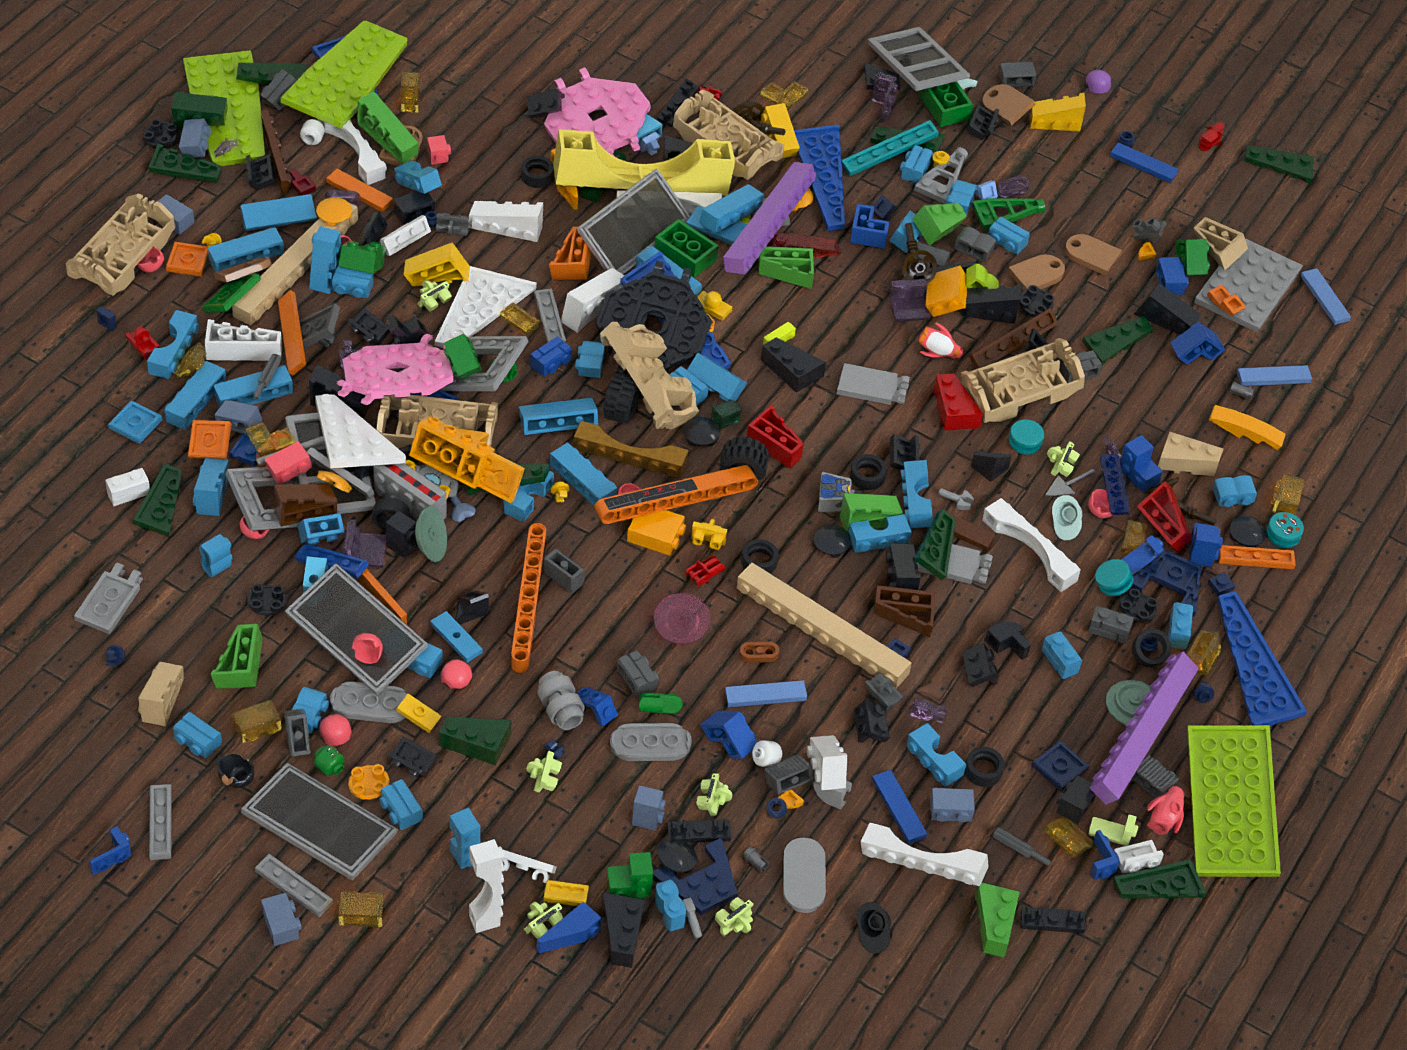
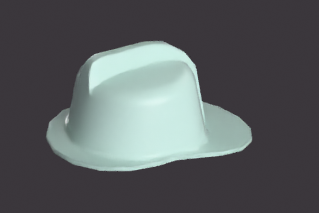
M1062 495L1055 500L1052 506L1054 529L1059 538L1071 540L1081 530L1082 509L1074 497Z

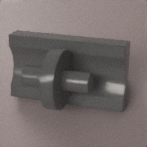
M447 213L437 214L436 232L448 233L449 236L453 234L468 235L469 218L467 216H454Z
M1150 218L1147 222H1143L1142 219H1136L1132 226L1135 229L1133 237L1135 239L1148 238L1150 242H1157L1162 237V230L1167 223L1165 221H1158L1156 218Z
M881 673L865 682L864 686L869 690V693L885 706L886 711H889L903 700V695L892 685L893 681L890 678H885Z

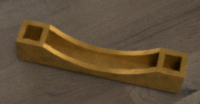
M584 421L580 422L574 435L573 447L581 452L605 457L672 477L681 478L688 460V450L672 445L652 449L628 446L611 438L599 425Z

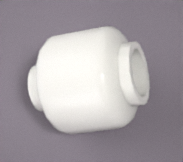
M314 119L307 120L300 131L302 141L309 145H316L321 142L325 132L323 124Z
M763 740L757 742L752 751L753 761L760 767L779 764L782 758L780 745L774 741Z

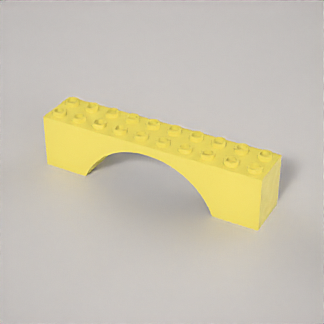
M561 129L558 130L553 161L556 185L629 189L653 170L658 169L673 192L722 193L723 196H727L729 193L735 164L731 141L696 139L687 150L672 159L654 164H636L620 160L608 153L598 143L594 132ZM654 179L640 189L661 191Z

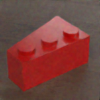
M936 375L934 393L944 431L980 428L983 413L956 375Z
M772 405L748 425L747 438L751 437L753 440L756 439L759 443H763L765 448L768 449L769 455L789 469L802 459L804 443L791 428L789 429L786 426L784 419L777 415Z
M1165 481L1137 507L1176 551H1180L1192 540L1174 491Z

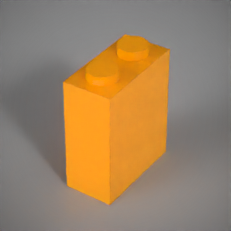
M961 266L937 272L935 277L927 283L926 307L933 317L966 308V273Z
M664 510L635 517L628 528L627 542L670 556L673 549L676 550L679 545L680 535L683 536L685 533V516Z

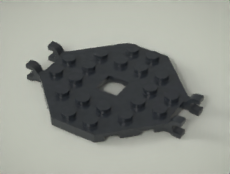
M656 260L653 272L646 274V277L640 280L635 279L624 284V287L620 289H613L607 292L596 321V326L601 333L611 322H618L622 328H631L638 324L645 325L648 315L664 319L661 331L654 333L663 338L667 348L658 357L666 371L694 358L697 353H702L712 320L706 314L703 305L691 289L689 284L691 269L684 268L681 279L663 275V262ZM608 346V347L610 348L611 352L613 353V355H615L616 352H615V350L613 349V347H612V346ZM619 365L616 374L625 375L626 370H623L621 365Z

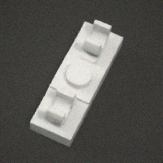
M421 215L383 237L379 242L381 246L386 247V255L391 256L430 233L431 230L426 217Z
M503 850L504 859L502 861L505 864V871L510 867L509 861L517 863V868L528 871L529 867L537 869L534 871L532 879L537 880L538 874L542 873L544 875L543 883L549 880L548 872L555 874L556 866Z

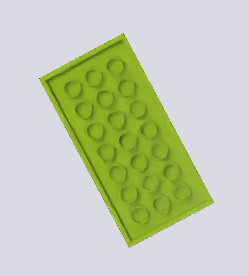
M1270 725L1188 726L1195 870L1198 876L1280 877Z

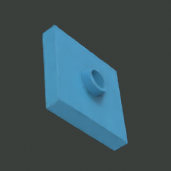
M131 400L113 418L108 427L140 444L162 421V416Z

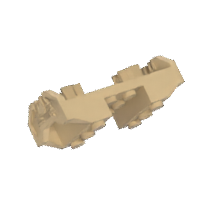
M701 90L699 94H695V98H687L674 114L673 127L678 130L684 141L694 143L696 139L731 141L735 159L733 176L744 177L748 180L754 176L761 166L771 160L778 161L783 156L784 144L771 139L716 100L711 92ZM700 110L699 118L689 124L685 123L691 115Z
M141 194L128 196L120 209L76 256L66 262L67 275L74 279L85 278L92 281L112 296L119 291L125 290L135 279L134 267L153 247L161 250L166 245L172 231L175 229L174 216L160 202H155L154 200L148 202V198L145 197L143 199ZM147 217L156 220L163 229L148 223Z
M611 322L600 333L602 344L613 347L616 352L613 357L623 370L627 369L643 394L644 398L642 400L649 414L655 413L653 424L656 429L660 427L661 429L664 427L666 429H674L685 424L699 412L696 406L695 391L691 387V382L686 377L670 376L665 371L662 361L658 359L667 349L660 335L646 329L645 325L642 324L631 328H622L618 322ZM670 405L680 406L682 411H675Z
M1058 338L1048 345L970 372H961L960 382L982 411L983 422H1002L1017 416L1019 406L1046 397L1050 404L1067 399L1076 391L1084 388L1085 375L1080 360L1075 356V353L1071 352L1072 348L1068 347L1069 343L1067 340ZM1059 358L1064 361V365L1071 372L1072 382L1067 383L1059 371L1060 361L1054 362L1053 359Z
M395 394L383 395L376 430L397 448L412 444L419 422L429 416L436 417L447 425L477 431L478 421H486L485 432L489 434L487 444L491 447L498 416V403L496 402L484 404L410 395L408 397H395ZM390 409L399 411L396 435L385 433V425L387 419H389Z

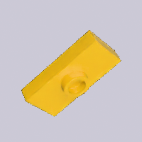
M410 694L406 695L396 709L398 713L428 733L432 731L441 718V715Z
M547 880L543 902L579 906L582 902L586 904L589 886Z

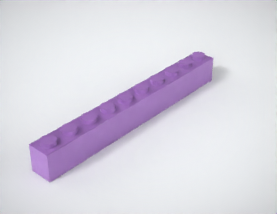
M794 162L723 256L726 272L746 274L771 238L780 229L782 223L788 218L791 211L794 210L804 193L808 191L812 182L815 181L816 172L814 171L813 164Z
M1184 652L1177 655L1172 654L1168 657L1166 666L1159 671V677L1151 684V690L1142 698L1143 703L1134 711L1135 715L1126 724V730L1119 735L1118 743L1111 748L1109 757L1101 764V770L1094 775V781L1089 788L1105 805L1120 798L1198 671L1199 667Z

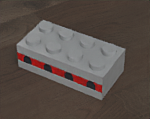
M405 463L373 466L374 491L379 496L396 498L403 501L410 509V516L415 520L420 517L422 510L429 506L438 509L443 520L447 517L446 492Z

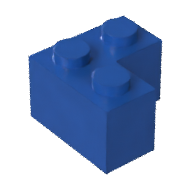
M857 204L850 243L885 249L889 221L873 219L874 206Z
M1199 321L1171 342L1178 358L1187 365L1201 354L1213 360L1225 351L1218 335Z
M1141 435L1125 444L1118 469L1132 481L1134 486L1144 492L1160 483L1163 471L1151 460L1154 447Z
M1194 523L1191 533L1189 561L1201 566L1212 567L1213 561L1218 559V548L1221 549L1223 537H1220V529H1217V526Z
M716 711L700 724L709 741L722 742L730 758L743 759L753 750L757 743L754 732L750 730L745 716L740 711Z

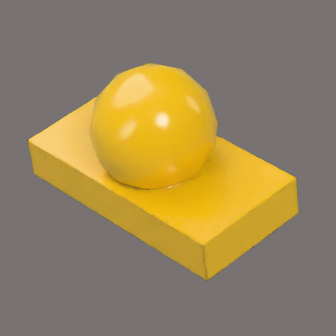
M702 291L697 296L703 305L704 311L721 321L732 311L733 306L723 302L718 292L711 291L707 293Z

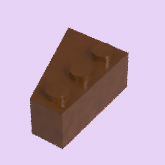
M330 484L274 485V512L281 527L299 523L303 519L337 514L338 501Z
M877 585L873 614L931 637L936 592Z

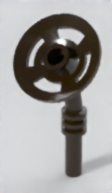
M746 101L740 103L732 110L764 134L769 135L772 133L783 136L786 133L783 128L772 127L770 124H760L758 122L761 120V115L764 112V107L759 102ZM753 107L759 109L760 112L756 113L752 110Z
M906 223L905 228L908 240L906 244L910 254L903 262V275L911 284L925 285L935 277L937 261L928 251L918 250L917 241L914 239L912 223ZM918 254H923L926 256L924 257V259L918 257ZM908 261H910L909 266H908L909 273H907V263H908ZM929 261H931L932 263V270L930 273H928L930 268ZM914 275H923L924 279L914 280L913 277Z
M1177 477L1166 482L1173 487L1180 478ZM1161 484L1145 490L1144 493L1151 494ZM1178 501L1184 516L1187 514V517L1191 516V519L1196 518L1212 526L1216 524L1217 519L1198 512L1196 508H1189V505L1185 506Z

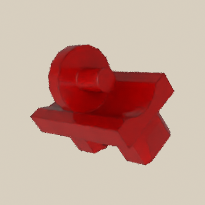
M139 326L133 332L125 334L126 339L142 354L145 360H148L154 348H160V345L150 336L149 331L142 326Z

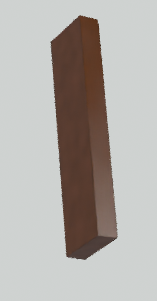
M931 504L934 520L936 513L941 509ZM949 513L956 519L953 536L985 551L988 550L996 534Z

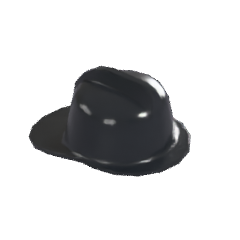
M867 902L863 904L857 912L860 940L868 952L881 953L888 947L890 942V916L877 903Z

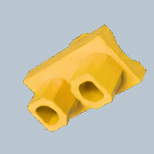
M711 519L710 523L693 522L691 538L694 545L700 546L703 541L710 542V547L715 550H719L722 545L725 546L727 529L715 525V519Z

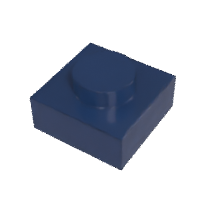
M881 195L874 204V212L886 220L896 206L885 196Z
M102 306L96 310L98 323L113 331L117 327L115 314Z
M1225 572L1208 580L1209 586L1217 596L1231 592L1235 588V584Z
M896 638L887 646L904 658H906L911 650V647Z

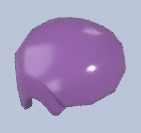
M1096 69L1087 74L1086 85H1088L1089 91L1093 93H1105L1111 88V77L1104 70Z

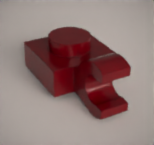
M296 169L289 171L291 186L300 196L316 191V185L307 175L301 176Z

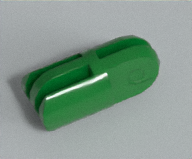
M642 693L639 697V709L642 712L675 714L683 706L682 699L676 694Z

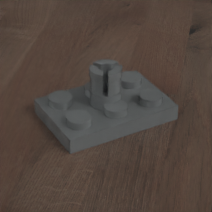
M336 303L299 320L304 349L318 342L324 347L330 346L327 341L331 344L335 339L333 335L340 310Z

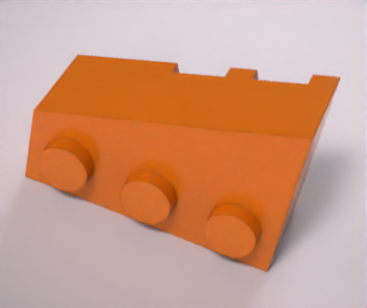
M572 227L564 240L563 247L557 251L556 258L549 264L552 280H587L592 251L578 233V227Z

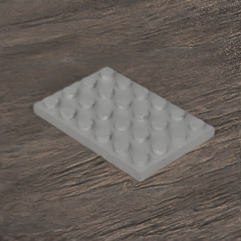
M1245 239L1248 249L1226 270L1219 265L1196 296L1194 303L1258 333L1301 272L1303 265ZM1222 284L1231 296L1236 294L1246 308L1231 316L1220 309L1207 296V293Z

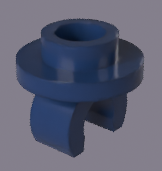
M111 645L106 649L105 656L108 660L106 665L116 666L124 661L125 652L120 646Z
M1199 681V687L1194 691L1195 699L1201 703L1210 701L1214 697L1213 688L1206 681Z
M553 739L544 745L547 751L554 753L553 759L557 760L565 753L563 751L565 746L561 745L559 747Z

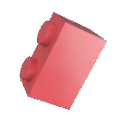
M299 441L265 458L267 469L278 485L288 482L312 468L310 457Z

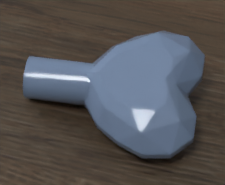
M457 496L451 498V502L455 506L452 511L454 522H461L465 518L475 515L476 510L474 506L461 503Z

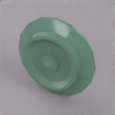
M433 506L425 507L416 522V541L422 553L432 562H437L444 557L446 552V526L438 509Z
M1135 680L1120 681L1113 685L1106 695V706L1110 715L1116 721L1126 725L1134 717V711L1143 703L1142 698L1151 690L1150 685Z

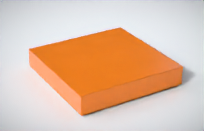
M174 242L166 264V271L202 277L208 259V246Z
M193 420L188 457L192 459L214 458L227 460L232 423L230 421Z

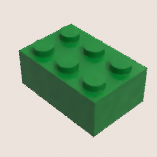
M949 72V73H945V74H941V75H937V76H933V77L921 79V81H922V80L931 79V78H935V77H939V76H943V75L952 74V73ZM957 81L919 90L918 95L940 127L970 120L973 104Z
M677 219L655 236L654 248L662 252L683 270L684 268L691 269L690 275L693 278L716 262L718 257L719 245L680 219Z

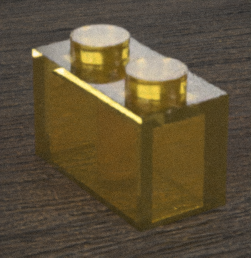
M402 72L401 112L418 113L420 73Z
M1283 473L1281 480L1277 479L1274 488L1277 494L1273 493L1270 504H1274L1272 512H1288L1295 515L1305 479Z
M1200 630L1187 654L1199 667L1196 674L1208 676L1221 653L1219 633Z
M272 699L233 713L234 726L243 743L254 741L259 737L282 730L281 718Z
M341 892L339 925L382 927L384 912L383 893Z

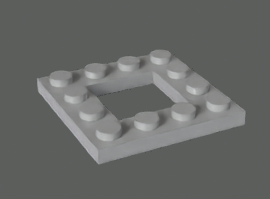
M468 337L471 339L477 354L499 355L486 373H474L464 379H461L458 375L455 376L453 373V382L439 390L496 391L528 344L527 337Z
M267 467L227 469L225 475L250 530L298 527L297 524L299 523L281 527L274 509H263L254 487L278 485ZM296 476L280 485L300 484L299 478Z

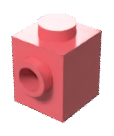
M445 136L427 137V151L431 164L448 162L451 148L450 144L446 143Z

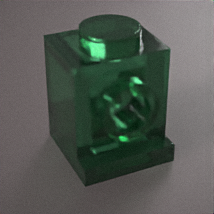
M734 400L724 402L719 406L714 404L712 405L711 418L719 425L720 429H724L740 422L742 410L740 405Z

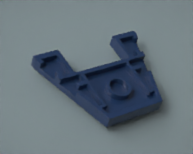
M1166 550L1151 561L1146 568L1139 570L1138 574L1133 577V584L1130 588L1138 589L1142 592L1147 582L1152 580L1184 595L1185 597L1181 603L1192 605V617H1195L1201 566Z
M721 838L705 845L704 850L713 864L681 880L675 876L673 871L667 872L660 867L653 871V880H658L659 882L672 880L678 888L680 899L683 901V899L691 897L696 909L695 911L700 915L736 898L737 890Z

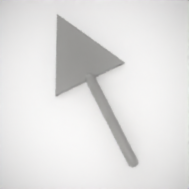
M1092 469L1066 483L1058 475L1045 496L1075 495L1076 493L1068 485L1094 473L1095 470Z

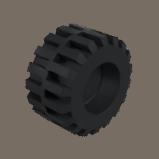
M617 373L612 378L604 400L603 413L605 418L627 424L632 419L640 395V390L632 377Z
M740 436V438L734 437L732 440L729 439L723 445L719 469L721 471L748 465L759 482L766 475L769 460L768 449L765 448L763 443H759L758 440H753L751 437L744 438V436Z

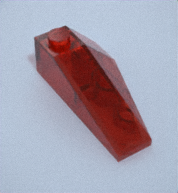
M779 233L774 234V237L767 244V247L813 249V258L841 254L837 239Z

